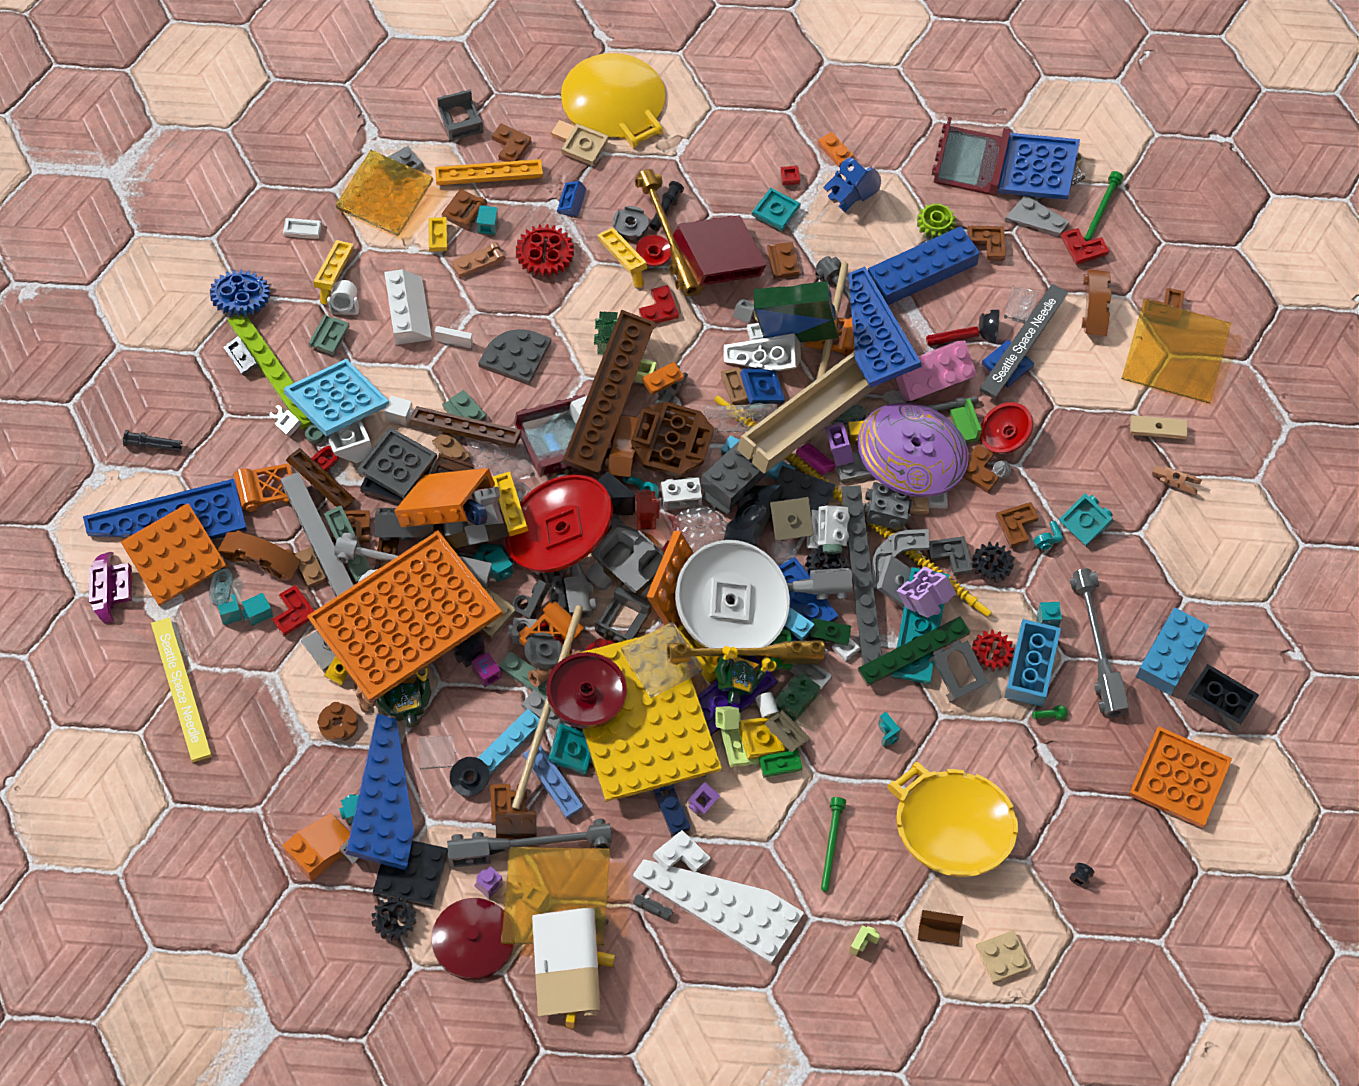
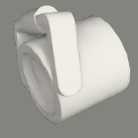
M341 280L335 284L331 297L327 298L329 312L332 315H357L359 313V303L356 297L357 288L352 282Z

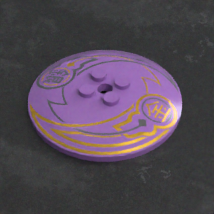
M893 403L880 407L865 419L858 436V450L866 469L881 484L904 495L932 497L948 492L961 481L968 466V448L961 432L944 415L923 405ZM911 442H917L920 446H914Z

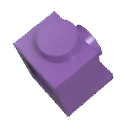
M706 782L701 783L699 788L687 800L690 804L688 808L696 815L698 813L705 814L720 795ZM698 797L704 798L703 804L698 803Z
M490 866L487 870L484 869L478 874L474 884L483 895L490 899L503 886V879Z

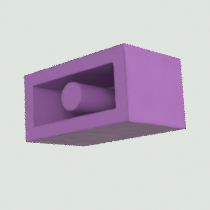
M843 422L825 427L836 467L854 462Z

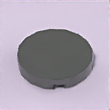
M541 632L533 634L528 639L524 652L532 665L548 670L553 669L558 663L563 647L559 640L557 642L554 639V636Z

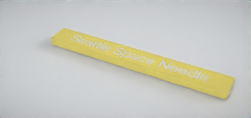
M169 617L151 623L191 761L194 763L212 757L171 619Z

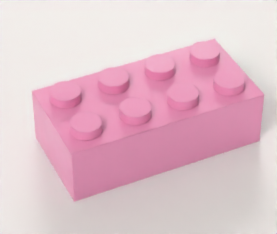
M957 341L918 356L922 367L898 376L896 380L903 401H912L975 377L977 374L966 341Z

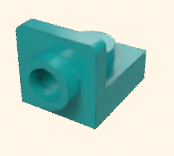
M884 712L880 715L878 722L880 730L884 734L887 733L882 738L883 747L888 744H895L899 740L901 731L889 714Z

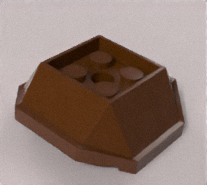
M664 401L641 409L631 444L643 468L680 478L704 463L714 433V427L708 422L701 411Z

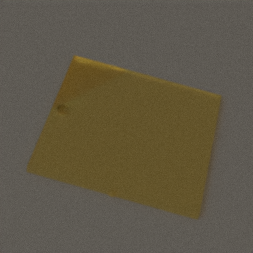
M1144 299L1121 379L1162 390L1165 393L1169 392L1210 404L1231 322Z
M510 847L506 892L504 893L505 907L502 944H534L532 915L593 908L595 911L597 946H604L607 899L609 898L607 893L610 849Z

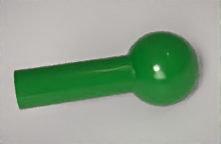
M1057 705L1052 710L1032 712L1033 719L1054 717L1057 720H1064L1068 716V710L1063 705Z

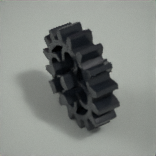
M988 542L987 547L981 544L980 549L977 548L972 558V568H976L975 574H981V580L986 577L987 582L994 579L995 583H997L999 578L1004 581L1006 576H1010L1011 570L1014 567V557H1009L1011 551H1005V545L999 547V543L996 542L995 546H992L991 542ZM999 554L997 561H994L995 555ZM989 563H992L991 570H987Z
M818 546L817 550L812 549L806 558L805 567H808L806 572L810 573V570L847 568V565L844 564L846 559L840 558L841 554H824L822 547Z
M388 896L387 902L380 900L381 906L375 905L374 907L377 913L371 914L372 918L375 919L371 921L372 926L376 927L375 933L381 932L382 939L388 936L390 942L393 940V937L400 941L401 935L407 938V931L413 932L412 925L417 923L416 919L413 918L416 916V911L412 910V903L407 905V899L404 898L400 901L399 896H396L395 900ZM398 908H403V911H402V912H401V911H398V912H397V917H398V921H399L400 923H404V921H405L406 924H405L404 926H400L399 923H398V921H397V919H393V920H392V928H391V929H388V930L385 929L386 926L388 927V926L391 925L390 916H391V918H395V917H396V910H397ZM387 911L389 912L390 916L388 914H385L383 916L382 913Z

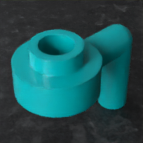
M632 476L623 477V482L637 485L640 488L642 500L653 502L658 497L659 489L655 483L644 482L640 478Z
M1056 521L1049 523L1054 536L1047 532L1033 539L1037 549L1047 550L1052 546V543L1063 541L1062 533Z
M481 544L476 554L472 555V559L484 561L486 552H493L498 548L502 549V545Z

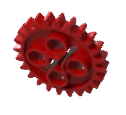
M539 224V229L532 226L531 232L526 229V235L521 234V240H517L516 258H518V264H522V269L527 268L528 273L534 271V276L541 273V277H544L545 273H547L551 277L552 272L558 275V270L564 272V266L569 267V262L573 261L574 243H572V238L568 237L567 232L562 234V228L556 230L555 225L549 228V225L546 224L545 228H542L541 224ZM548 238L546 248V261L545 263H542L544 253V239Z

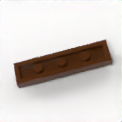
M297 449L286 459L296 471L336 507L342 505L345 510L354 502L355 498L302 449Z

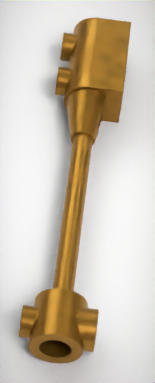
M652 169L642 170L635 178L636 188H641L644 194L650 195L669 242L672 259L669 272L677 277L675 287L677 290H682L685 296L700 295L705 285H697L672 236V230L656 193L662 186V176L659 173L654 174Z
M783 641L782 643L762 648H736L738 650L737 656L764 655L781 659L782 664L792 665L820 664L825 656L823 641ZM668 643L666 650L668 663L675 665L689 663L690 657L724 656L723 648L690 649L689 643Z

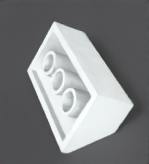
M403 269L384 272L395 345L432 340L422 277Z

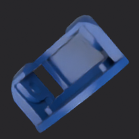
M849 157L842 162L840 171L835 172V175L827 182L823 189L827 192L831 190L832 192L827 197L831 201L836 199L840 203L838 207L846 212L856 201H865L877 193L881 186V177L875 168L869 167L864 169L856 160ZM849 167H854L852 171H848Z

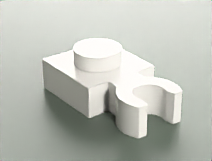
M277 405L276 408L279 409V413L277 415L270 413L269 415L277 421L275 424L290 437L302 422L290 411L287 410L285 412L281 406Z

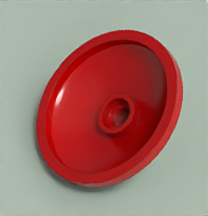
M1015 402L1000 404L990 410L984 417L980 426V439L983 445L993 453L1008 454L1021 448L1030 438L1034 426L1033 417L1030 411L1022 404Z

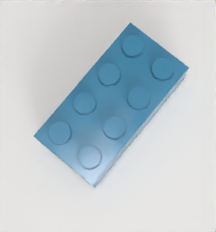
M1174 607L1143 661L1136 678L1171 696L1210 625Z
M1022 619L1004 698L1043 707L1061 628Z

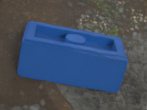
M581 181L565 183L557 213L570 216L579 215L586 192V187Z

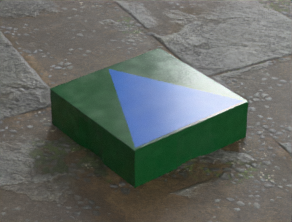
M828 281L787 287L753 289L754 311L763 338L795 334L799 342L839 338L838 317L835 306L832 304V295Z

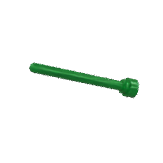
M1112 171L1108 177L1109 186L1084 237L1086 242L1092 239L1115 188L1121 185L1124 179L1123 174L1118 171Z
M832 797L829 807L833 813L821 883V890L823 892L829 890L840 814L846 808L847 801L840 797Z

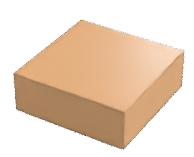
M559 120L551 135L566 142L575 126Z

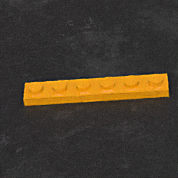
M541 159L435 167L436 185L543 178Z

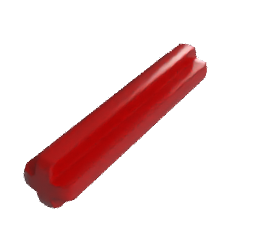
M973 326L927 335L926 342L928 346L978 337L979 328Z

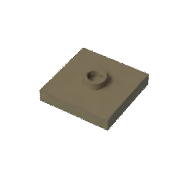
M809 497L770 502L775 540L814 535Z

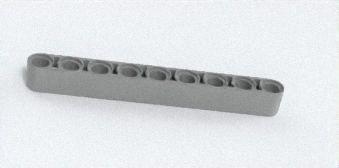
M299 472L280 479L328 583L335 597H337L354 585L343 563L337 560L338 556L334 555L335 546Z

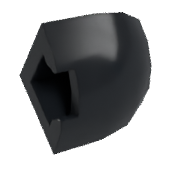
M990 310L989 314L982 313L979 317V333L986 341L996 344L1000 310Z

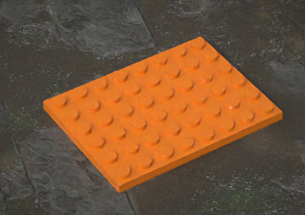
M436 531L309 614L307 618L367 700L372 703L501 617L503 613L441 533Z

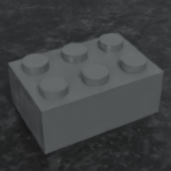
M739 441L702 475L700 486L728 510L766 475V473L764 474L752 464L753 459L748 460L737 450Z

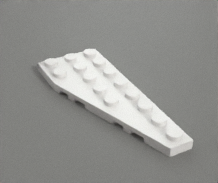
M643 859L632 875V878L770 965L804 915L803 911L768 890L673 866L666 870L660 863Z

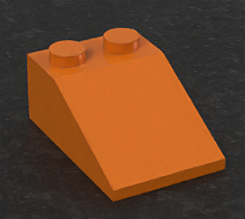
M329 813L298 831L282 847L285 855L312 882L343 855L339 848L349 839L350 832L332 813Z

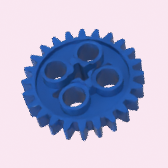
M242 269L239 273L233 270V274L226 272V276L220 274V279H214L215 283H211L210 300L213 302V306H217L218 311L223 310V314L230 312V316L236 313L237 317L240 314H244L247 317V313L250 312L254 315V310L260 312V307L265 308V303H269L270 290L267 280H263V276L257 277L256 272L251 275L250 270L246 273H243Z

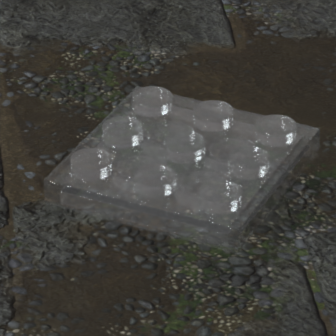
M471 438L465 439L475 469L489 468L492 477L510 471L513 481L535 476L531 458L521 438L515 449Z
M674 622L623 646L621 649L651 698L703 672V668L695 656L690 657L689 663L677 665L668 663L666 654L667 644L686 643Z

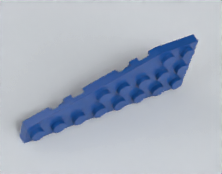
M866 267L848 273L855 360L869 387L872 388L922 367L920 359Z
M234 479L83 516L88 536L130 537L189 503L211 540L224 537L227 532L247 531Z
M377 714L345 854L405 870L414 828L397 719Z

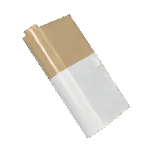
M582 908L532 915L538 1016L584 1012V1016L597 1015V1011H601L594 909Z

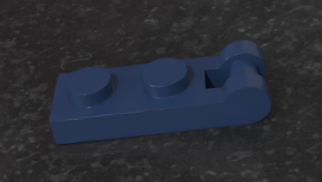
M673 784L653 789V794L671 836L677 835L680 831L690 830L689 822ZM667 790L669 794L662 796L661 791Z

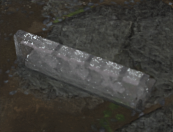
M777 404L703 406L702 413L708 422L709 419L714 418L721 422L714 428V433L747 432L754 427H748L744 423L749 417L757 419L758 422L755 424L757 425L779 407ZM730 418H736L739 421L735 427H729L726 424Z

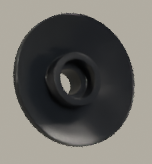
M464 757L453 765L449 778L451 786L457 793L463 796H474L486 788L490 773L487 765L481 759ZM470 775L474 776L473 781H468Z

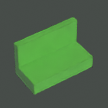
M969 398L966 400L965 407L950 410L953 424L961 432L966 444L979 441L981 427Z

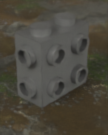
M874 482L871 489H867L865 499L868 500V503L866 502L864 506L865 522L902 531L904 525H908L911 516L908 513L912 505L910 496L895 492L883 484Z

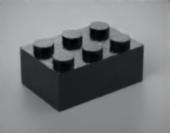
M1207 664L1189 691L1184 703L1236 734L1255 704L1259 694Z

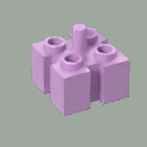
M923 567L913 576L915 579L911 582L907 581L897 590L907 609L914 612L918 611L920 615L927 618L934 614H939L941 609L938 605L949 602L956 594L947 576L938 572L935 574L933 570L927 567Z

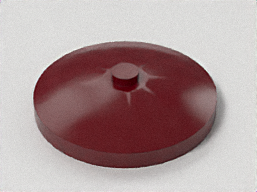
M581 652L565 657L554 666L547 680L546 695L551 710L561 721L577 728H596L609 723L621 712L626 701L627 684L621 669L611 659L597 653Z
M467 898L459 900L443 910L434 924L431 940L434 955L444 970L461 979L479 980L497 973L505 966L514 949L515 934L509 916L499 905L482 898Z

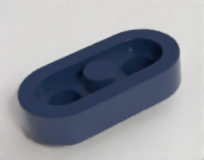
M468 499L462 506L467 516V521L474 525L485 524L487 522L485 507L472 499Z

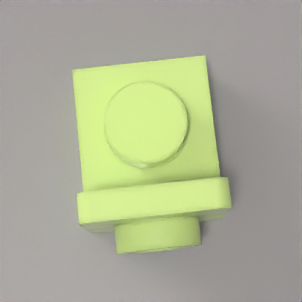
M862 925L851 945L849 953L857 956L859 950L864 951L868 941L877 945L881 935L874 928Z

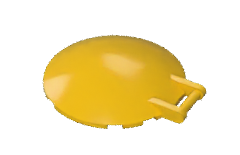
M620 53L600 54L583 60L566 76L562 85L561 101L566 116L574 125L579 124L608 136V139L609 137L625 138L632 148L656 134L660 135L663 133V128L657 121V117L663 111L665 104L664 84L658 73L643 60Z
M915 762L911 765L909 771L887 785L889 791L900 800L896 815L900 838L912 856L926 867L950 876H976L995 869L1012 852L1018 833V821L1013 811V805L1006 794L987 778L978 774L964 773V770L947 769V771L937 773L935 771L929 772L919 762ZM915 775L918 776V778L909 786H907L905 789L902 788V786L905 783H907L911 778H913Z

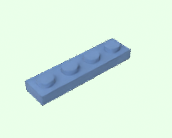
M540 745L532 770L564 817L568 819L583 810V805L554 763L548 761L549 756ZM530 750L523 753V758L526 761Z

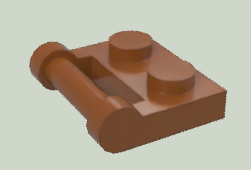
M460 188L441 215L446 217L447 221L468 230L472 226L471 222L479 212V206H486L488 202L485 198L477 197ZM475 204L468 216L462 219L470 207Z

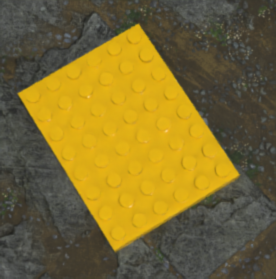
M674 628L584 651L597 653L611 659L621 669L627 684L625 704L621 712L612 721L596 728H582L605 802L720 772L722 769L686 663L675 665L667 661V644L679 643Z

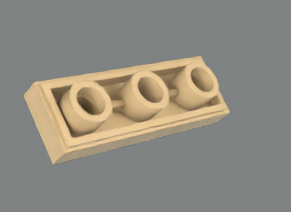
M1131 415L1130 435L1186 439L1187 420Z

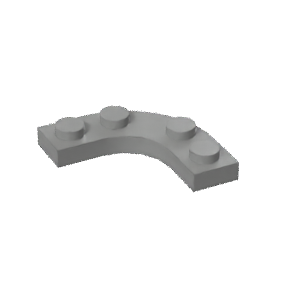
M929 529L897 532L889 536L877 548L872 561L874 589H877L887 556L892 555L896 558L906 551L930 550Z

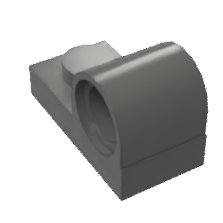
M539 580L532 588L531 593L533 594L531 597L523 594L515 597L513 601L514 609L530 619H535L551 585ZM527 600L528 606L522 610L521 602Z

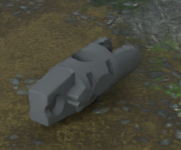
M686 372L682 373L684 375L683 380L657 393L659 396L654 404L664 401L671 403L688 374Z
M562 570L554 571L555 576L553 572L545 573L546 582L551 585L548 591L550 601L552 603L557 602L565 609L567 597Z

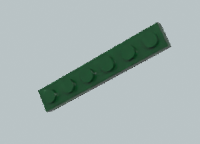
M961 616L858 667V672L868 687L933 654V652L970 635V631Z

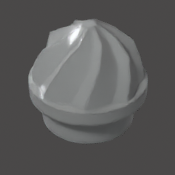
M1001 460L994 464L993 473L999 476V479H1005L1010 476L1012 468L1007 461Z

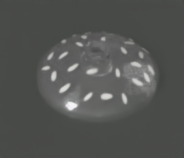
M693 505L677 514L672 523L671 534L674 531H681L695 553L710 543L724 540L727 521L718 510L710 506Z

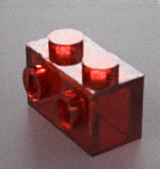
M642 490L636 492L637 530L656 529V519H659L660 501L659 498H656L655 491Z

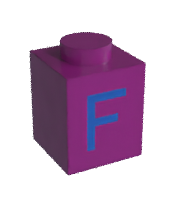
M489 652L484 655L480 654L471 661L472 670L484 688L501 679V670Z

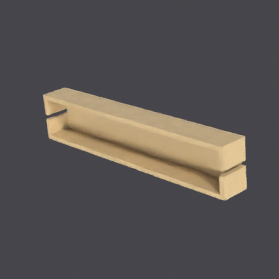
M854 351L743 434L737 450L748 460L753 459L752 464L765 474L879 385L872 388L869 387L856 364Z

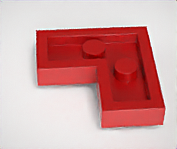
M1079 228L1061 234V238L1075 265L1109 254V249L1102 237L1085 242Z
M668 285L651 289V295L655 304L639 308L640 317L656 322L655 324L679 318V313Z
M296 585L279 594V598L288 610L272 619L283 637L309 622L307 616L314 612Z

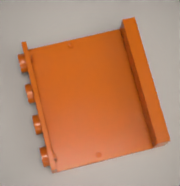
M489 468L423 475L394 512L401 527L467 521L468 519L462 506L475 490L493 488L495 482Z

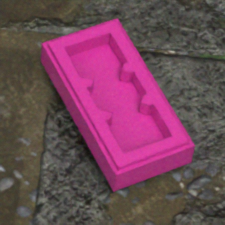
M807 443L796 450V454L821 475L833 471L836 466L835 463L811 443Z

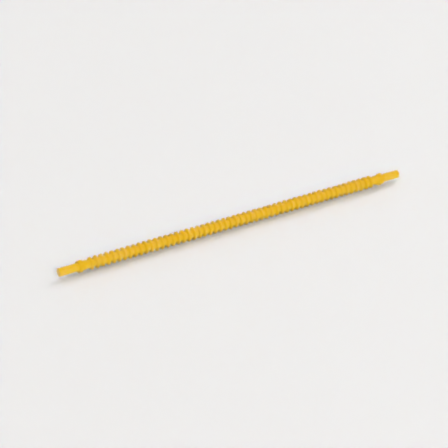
M719 395L715 397L714 401L724 408L728 415H732L736 421L744 424V428L748 427V431L756 425L755 421L752 422V418H748V415H744V412H739L735 405L729 404ZM791 453L784 458L785 460L788 459V463H792V466H797V470L801 469L802 473L805 472L807 475L830 482L825 480V476L821 477L820 473L817 474V471L813 470L812 466L809 467L808 463L805 464L804 460H800L801 457H796V453ZM836 486L833 492L834 499L842 502L841 489L838 490ZM867 522L868 526L871 525V529L875 528L876 532H880V536L884 535V539L895 534L892 533V529L888 530L887 527ZM918 550L905 552V556L909 555V559L913 558L914 563L918 562V566L922 565V568L927 567L934 572L943 573V570H939V566L935 567V563L931 564L930 560H926V556L922 557V553L918 554ZM949 577L957 597L961 596V600H966L971 608H976L987 618L992 614V611L979 602L976 596L970 595L969 590L965 591V587L961 588L960 583L956 584V580L952 581V577Z

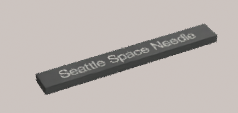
M1054 284L1050 286L983 382L979 391L993 399L997 398L1067 297V291Z

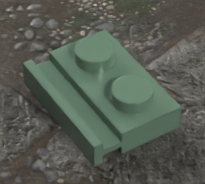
M325 314L309 342V347H315L319 351L334 356L350 327L349 323L334 317L330 318Z
M465 390L450 398L448 402L442 403L443 409L449 414L479 421L486 419V414Z

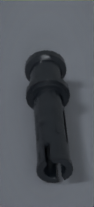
M671 181L669 189L662 196L663 201L661 205L666 216L671 207L678 202L679 194L684 191L683 185L677 181ZM657 212L649 224V227L655 231H659L661 227Z
M129 430L124 432V447L131 445L137 446L139 449L150 447L177 452L182 450V440L147 436L145 432H141V434L132 433Z

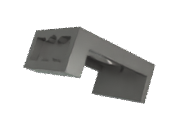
M471 90L460 91L437 98L438 110L449 141L483 133L482 119L478 117L472 100ZM455 106L463 107L468 114L469 120L452 123L449 112Z
M617 586L614 591V598L599 621L596 620L594 622L595 631L601 637L612 639L614 643L634 639L650 615L652 605L649 601ZM622 605L638 612V615L625 634L609 627Z
M961 640L950 644L951 649L946 651L944 648L933 652L934 657L929 659L930 662L934 661L949 691V694L946 695L949 702L989 683L968 640L963 643ZM959 651L964 655L976 681L961 688L959 687L947 662V656L950 652Z

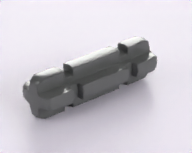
M637 894L633 901L634 905L638 907L643 906V909L657 916L661 915V918L669 920L673 910L671 908L663 907V904L650 898L645 899V896Z

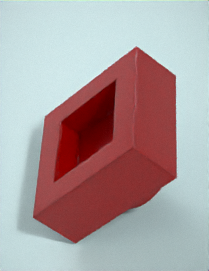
M798 166L780 167L782 186L800 184Z

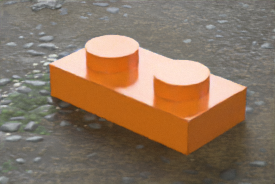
M833 132L818 139V145L838 167L847 158H853V154Z
M672 362L644 376L642 382L650 394L653 395L683 380L684 375L676 363Z

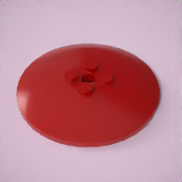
M566 475L551 479L533 489L520 501L528 531L511 537L510 535L505 537L506 547L513 560L529 571L547 573L568 568L587 557L605 537L613 516L611 497L604 486L591 477Z

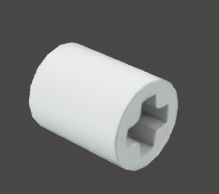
M772 692L761 694L755 698L762 718L772 717L779 713Z

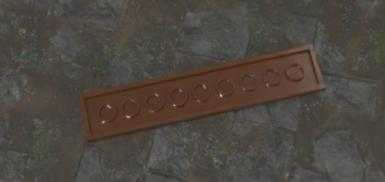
M621 309L561 463L595 476L598 475L656 322Z

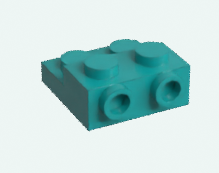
M1084 493L1058 520L1087 547L1114 520L1112 512L1106 507L1102 509L1098 505L1100 502L1093 495L1089 497Z

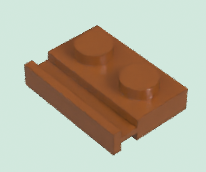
M793 242L775 244V246L767 245L773 279L780 276L781 278L799 276Z

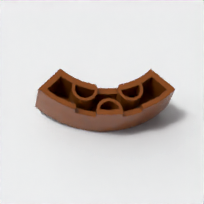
M1088 269L1087 274H1084L1083 285L1086 287L1085 317H1082L1081 328H1084L1085 334L1107 336L1110 317L1107 303L1110 304L1111 289L1108 286V283H1111L1110 271Z
M620 415L615 428L610 457L606 458L605 469H608L611 475L630 477L632 474V464L635 461L636 452L631 444V439L639 418L637 416Z
M241 531L227 532L217 550L230 562L244 564L252 562L258 564L261 570L269 573L279 581L291 580L301 562L293 551L285 550L269 541Z

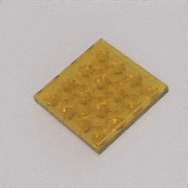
M370 150L335 206L340 211L399 237L433 182V177Z

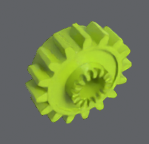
M941 203L925 205V209H921L920 214L917 216V227H920L919 232H925L924 237L930 235L931 239H934V237L955 229L956 216H953L954 211H950L948 206H944Z

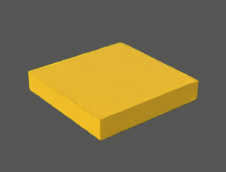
M771 717L740 720L738 730L747 759L786 752L783 743L765 725Z

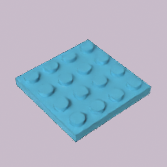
M347 359L284 388V394L325 436L386 408V405L389 404V400Z

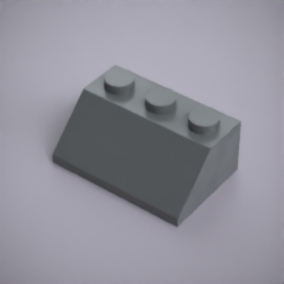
M396 508L376 509L375 537H379L380 540H391V537H399V540H410V537H418V540H424L434 533V524L401 527L394 512Z

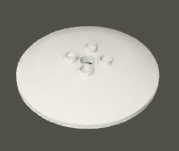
M722 540L700 548L686 561L676 583L675 599L680 619L689 634L705 648H723L725 646L730 648H762L768 646L777 638L786 623L790 597L784 575L769 555L746 542ZM727 595H731L734 598L733 605L726 602Z

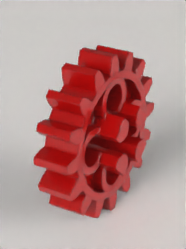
M991 629L990 634L983 631L982 636L978 634L976 640L973 641L972 650L977 660H979L980 666L982 664L985 665L984 670L991 667L992 672H994L995 667H998L1001 671L1003 665L1008 667L1009 661L1013 659L1014 648L1011 647L1013 642L1007 641L1008 635L1002 637L1001 631L997 634H994L993 629ZM994 641H997L998 643L996 649L994 650L992 659L988 660V656L992 649Z

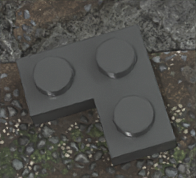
M964 536L929 541L930 550H928L931 562L949 559L953 576L972 573L973 569Z

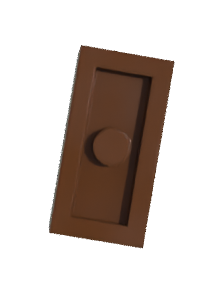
M922 910L917 940L959 946L963 916Z

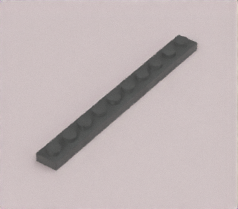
M861 485L842 486L843 507H848L850 516L847 525L849 533L847 543L852 571L862 665L882 656Z

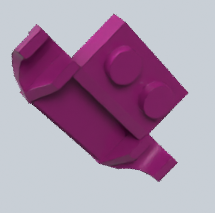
M112 551L97 556L92 567H89V603L97 616L105 624L114 622L111 614V608H114V604L132 601V566L129 563L113 566L111 564V557L114 556V552Z

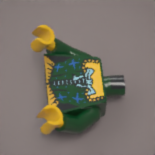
M725 646L722 650L724 656L718 658V664L715 668L718 688L729 693V704L739 705L740 697L751 694L767 674L766 671L775 670L777 664L769 658H764L761 662L762 668H760V664L738 658V650L735 647Z
M425 667L426 674H420L418 671L416 673L418 677L403 681L376 699L380 709L390 717H396L397 721L405 720L407 727L417 726L418 720L416 716L424 714V707L428 705L432 694L429 678H427L429 673L428 667Z

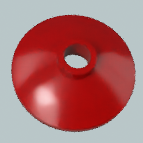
M649 235L643 237L637 243L636 252L648 266L663 265L671 257L669 242L664 237Z

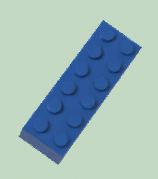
M960 226L868 268V272L887 305H890L976 266L980 252Z

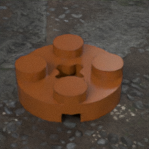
M332 702L331 705L325 707L317 720L321 735L330 742L349 740L358 729L356 712L349 705L340 702ZM342 719V725L334 726V720Z

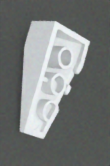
M795 334L724 345V362L727 364L783 371L797 368L801 360L800 342Z
M361 420L330 434L329 444L334 455L359 463L364 461L372 450L370 439Z

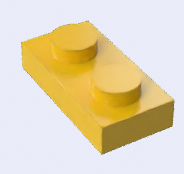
M428 218L429 252L447 251V218Z

